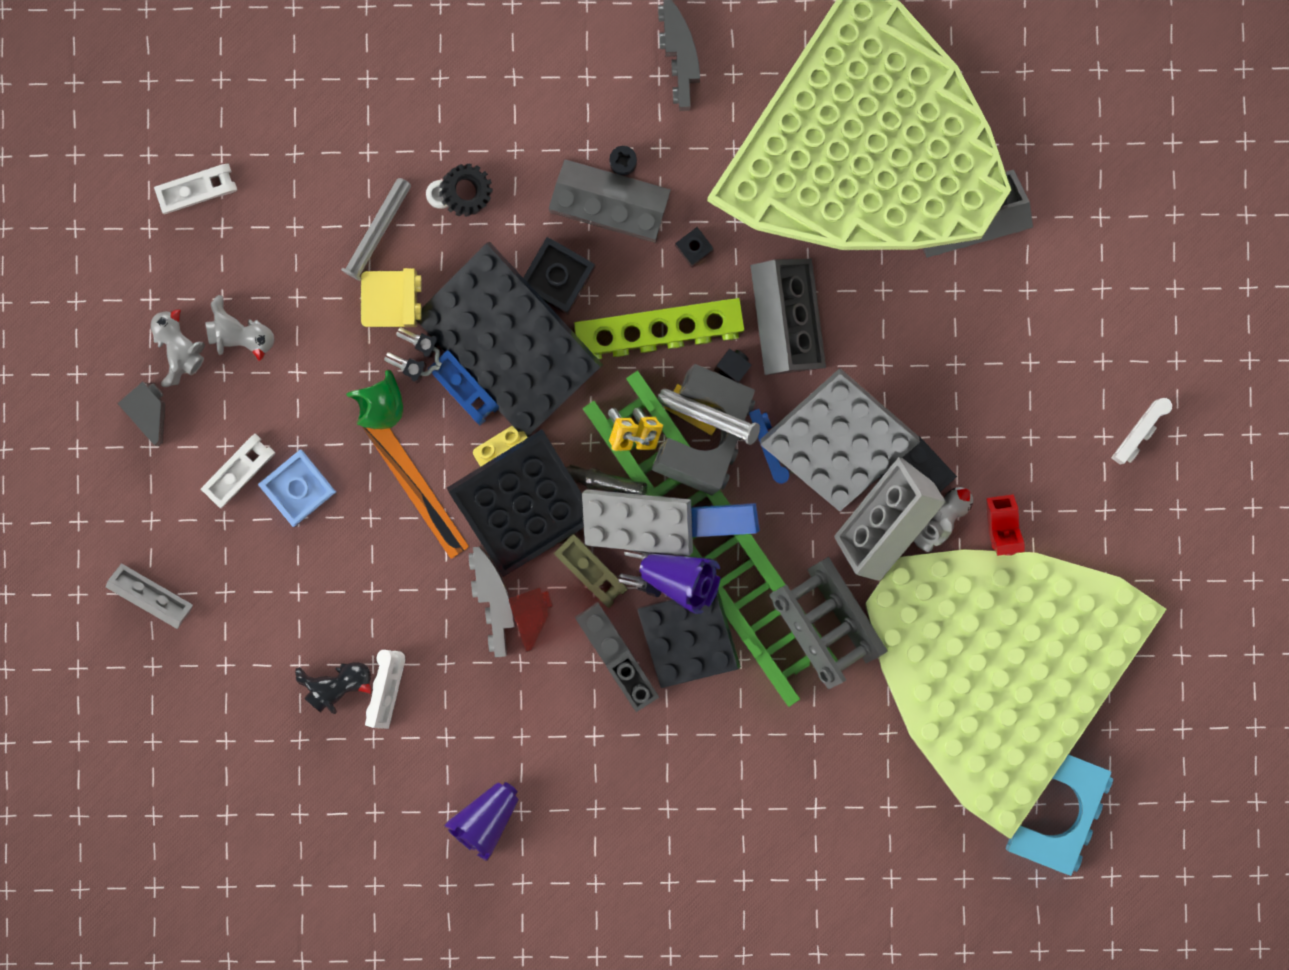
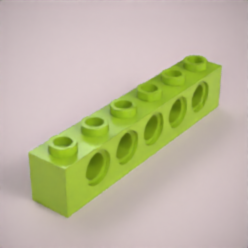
M740 298L574 322L576 336L598 360L602 359V354L613 353V357L630 355L629 350L640 349V353L657 351L656 346L667 344L668 349L684 347V342L695 340V345L711 343V338L722 336L723 341L739 339V334L744 333ZM709 316H719L722 319V326L716 330L710 329L706 323ZM682 320H692L695 324V330L689 334L681 332L679 324ZM657 323H662L667 327L668 332L666 336L657 338L652 334V327ZM630 327L637 328L640 332V338L635 342H629L624 337V332ZM603 331L611 333L613 336L612 343L608 346H601L597 342L599 333Z

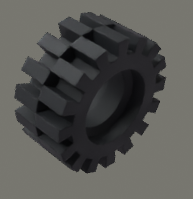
M467 163L465 166L463 164L456 166L443 177L439 187L442 190L439 192V195L444 199L442 204L449 206L447 209L449 212L455 211L457 216L464 214L465 217H468L472 214L475 215L487 206L486 204L491 199L490 195L493 193V188L489 186L492 184L491 179H486L488 175L486 171L482 173L479 171L481 167L477 165L472 167V164ZM467 180L474 185L476 194L473 199L463 200L458 196L456 186L459 181Z

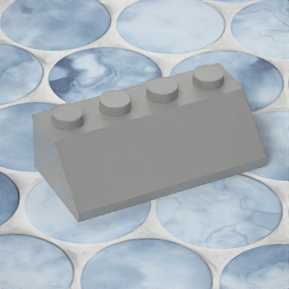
M898 457L835 534L834 538L856 575L880 581L946 501L934 482L903 458Z

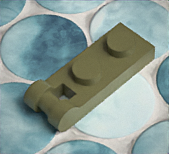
M574 534L554 553L607 608L614 604L613 600L620 593L623 595L628 590L623 583H619V579ZM608 580L612 586L604 592L600 586Z

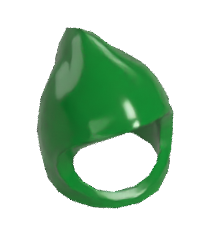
M391 370L385 371L384 380L370 387L346 393L347 397L356 400L359 404L360 411L357 425L371 429H389L394 427L402 418V396Z

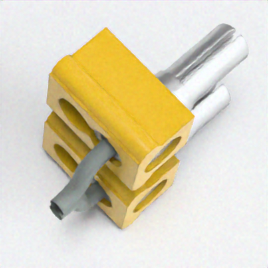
M615 408L608 411V415L614 423L609 439L612 450H631L634 441L637 444V449H656L664 426L659 423L656 417H646L641 408H635L633 415L639 422V425H637L631 418H622Z

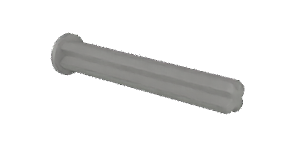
M402 178L396 180L346 269L342 268L341 271L361 281L360 274L411 188V184Z
M662 389L658 395V401L661 405L743 438L747 444H753L759 435L760 425L758 423L750 424L668 389Z

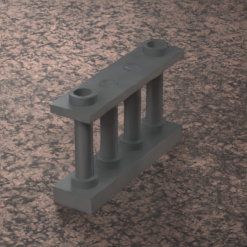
M827 557L807 569L811 578L791 591L786 584L770 593L769 596L773 601L774 607L781 613L818 672L820 680L829 690L846 681L842 671L861 658H863L865 663H868L882 656L888 650L832 561ZM818 587L826 601L805 615L797 600ZM833 610L841 625L820 638L812 624ZM848 634L856 648L835 662L827 647Z

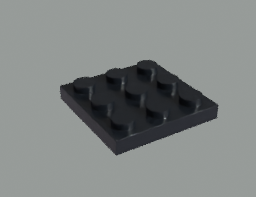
M717 591L709 607L704 605L700 609L704 611L701 614L690 612L673 599L638 608L661 688L738 670L741 667L719 591Z

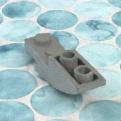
M473 547V553H469L470 570H475L476 581H471L473 598L478 597V603L490 602V607L485 608L486 623L492 624L493 635H488L489 652H494L495 657L507 656L505 628L516 627L510 597L491 559L481 547Z

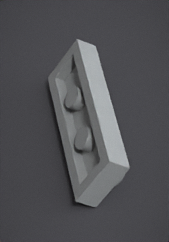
M122 563L106 584L107 589L176 629L179 628L193 607L191 603Z

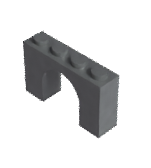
M694 364L687 371L679 392L682 396L745 421L746 415L749 416V412H752L755 401L752 400L755 392L754 389L697 364ZM721 430V439L718 447L709 451L696 450L667 438L660 445L652 470L713 496L720 489L723 490L726 487L730 476L726 472L729 464L732 465L737 457L738 450L735 447L737 441L742 438Z

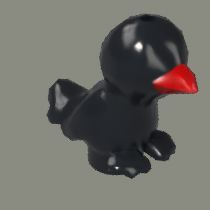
M360 662L341 663V667L335 668L339 673L337 677L322 676L313 678L308 676L301 667L296 668L295 675L296 681L310 691L304 698L320 713L327 708L331 713L336 714L337 710L333 705L345 693L361 691L371 694V686L369 684L371 672L369 668Z

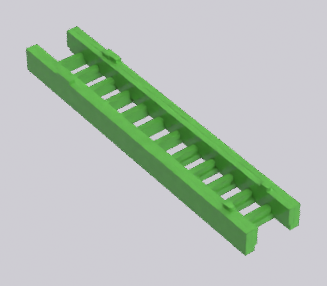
M638 370L627 377V382L639 398L620 410V416L622 418H630L633 416L635 408H646L652 417H656L659 423L664 425L662 432L666 438L689 446ZM592 401L583 408L641 495L662 497L681 484L679 481L668 478L654 488L645 474L652 470L657 453L638 465L630 453L637 446L635 441L631 450H612V445L609 442L614 426L612 419H606L595 401ZM699 490L688 498L691 500V507L705 497H708L713 506L730 505L721 490L713 496ZM737 534L704 558L713 560L738 542L750 558L720 579L718 591L726 618L786 705L790 707L800 698L786 678L793 673L796 675L808 667L810 660L805 655L781 672L770 655L796 638L792 631L767 649L764 648L754 633L781 613L774 609L751 626H749L740 613L739 609L769 588L774 592L784 586L785 583L752 535ZM694 545L693 553L690 556H685L702 558ZM755 565L766 582L736 603H733L723 586ZM814 627L819 637L822 638L817 629ZM827 647V650L829 651V653H830L831 656L833 657L834 661L837 662V661H838L837 658H836L835 655L832 653V651L830 650V648Z

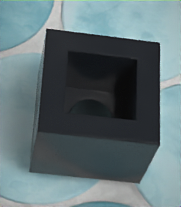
M698 227L675 243V247L691 267L714 251L713 246ZM692 241H697L700 244V248L697 251L690 249L689 244Z
M729 348L714 371L739 383L752 365L748 362L749 358L737 349L733 351Z

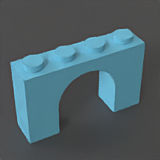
M1068 755L1053 776V779L1067 784L1075 792L1079 802V813L1075 823L1067 831L1058 835H1045L1020 825L1013 837L1009 839L1006 850L1069 876L1072 875L1073 871L1077 872L1083 856L1080 855L1083 844L1087 846L1092 837L1093 830L1090 829L1092 821L1099 818L1103 808V804L1100 803L1103 793L1107 794L1113 782V778L1110 777L1111 771Z

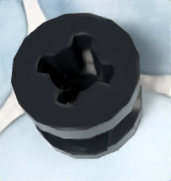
M622 145L612 150L609 163L613 172L626 176L635 170L637 157L632 148Z

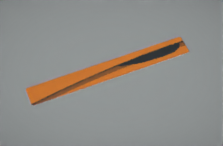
M362 427L448 556L452 559L466 550L468 544L390 428L379 430Z

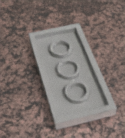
M587 489L582 493L585 545L690 556L693 553L691 500Z

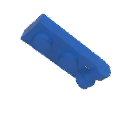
M447 350L439 357V362L442 363L440 369L433 370L432 374L476 423L481 426L486 421L485 418L492 411L495 413L499 406ZM480 397L485 404L476 410L471 404Z
M760 409L749 412L752 423L760 425L758 435L760 442V439L768 433L767 430L771 429L772 426L767 412L761 414ZM761 446L773 479L780 484L787 482L789 471L785 467H781L779 460Z

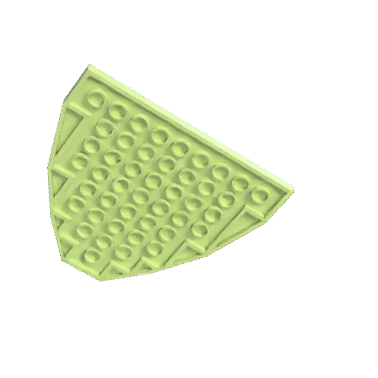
M836 0L708 196L707 201L751 228L840 250H915L982 239L1009 196L1011 188L991 128L960 69L904 5L898 0Z
M955 550L899 557L865 603L869 622L888 650V652L878 657L880 666L910 737L962 806L1009 839L1013 837L1167 610L1121 577L1039 553L1024 552L1011 556H997L996 551Z

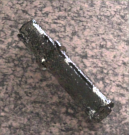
M572 464L567 467L574 482L587 486L590 490L602 489L608 492L646 495L647 483L606 474L597 468L585 469Z

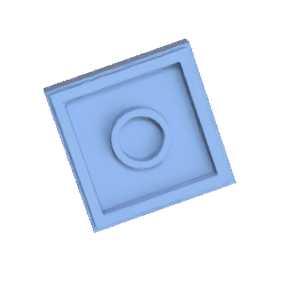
M302 449L258 484L292 527L299 524L336 493V490Z

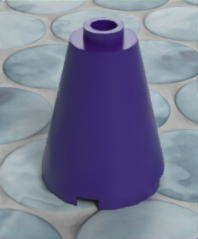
M650 554L640 564L643 580L692 613H703L704 611L700 609L704 605L709 607L717 594L720 577L716 576V568L720 569V565L715 560Z
M497 782L448 820L444 827L448 828L449 833L466 848L478 850L477 856L488 861L519 801L515 796L518 791L507 782H504L503 785Z

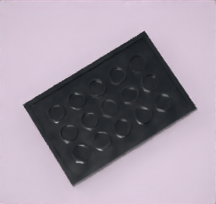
M491 242L486 243L422 307L421 320H416L431 337L435 336L438 339L437 344L445 352L448 350L498 404V410L518 432L524 431L527 437L603 366L597 357Z

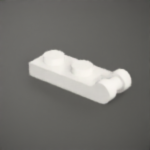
M222 164L154 187L162 213L165 215L236 192V184L232 182L229 174L231 173L229 164ZM219 177L221 185L213 187L211 179Z
M1167 398L1155 400L1111 458L1119 464H1125L1126 461L1131 463L1140 451L1137 448L1143 439L1147 441L1155 432L1157 427L1154 424L1158 418L1172 410L1171 401Z
M256 433L201 488L221 509L275 454L270 447L266 448L260 442L261 438ZM251 450L259 455L254 462L247 456Z
M381 650L377 654L379 669L377 677L373 682V694L366 711L365 725L373 728L389 729L405 664V655L401 651Z

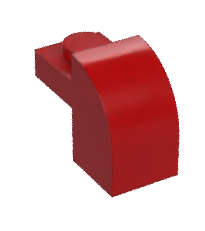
M1014 494L986 498L987 520L992 549L996 551L997 556H1011L1016 553H1024L1025 543L1019 528V509Z

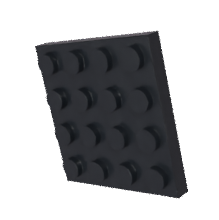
M542 429L446 488L502 577L584 528L582 493Z

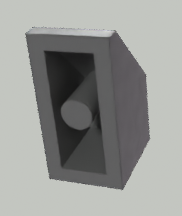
M142 381L117 404L155 446H160L163 443L165 403L161 399L164 394L154 383L148 385V383Z

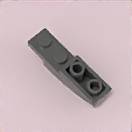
M663 0V5H658L659 22H664V32L659 33L660 49H665L666 57L677 56V59L671 60L672 76H677L678 87H673V104H679V111H690L689 83H700L696 47L687 23L672 0Z
M598 602L575 616L576 621L635 712H638L659 698L657 692Z

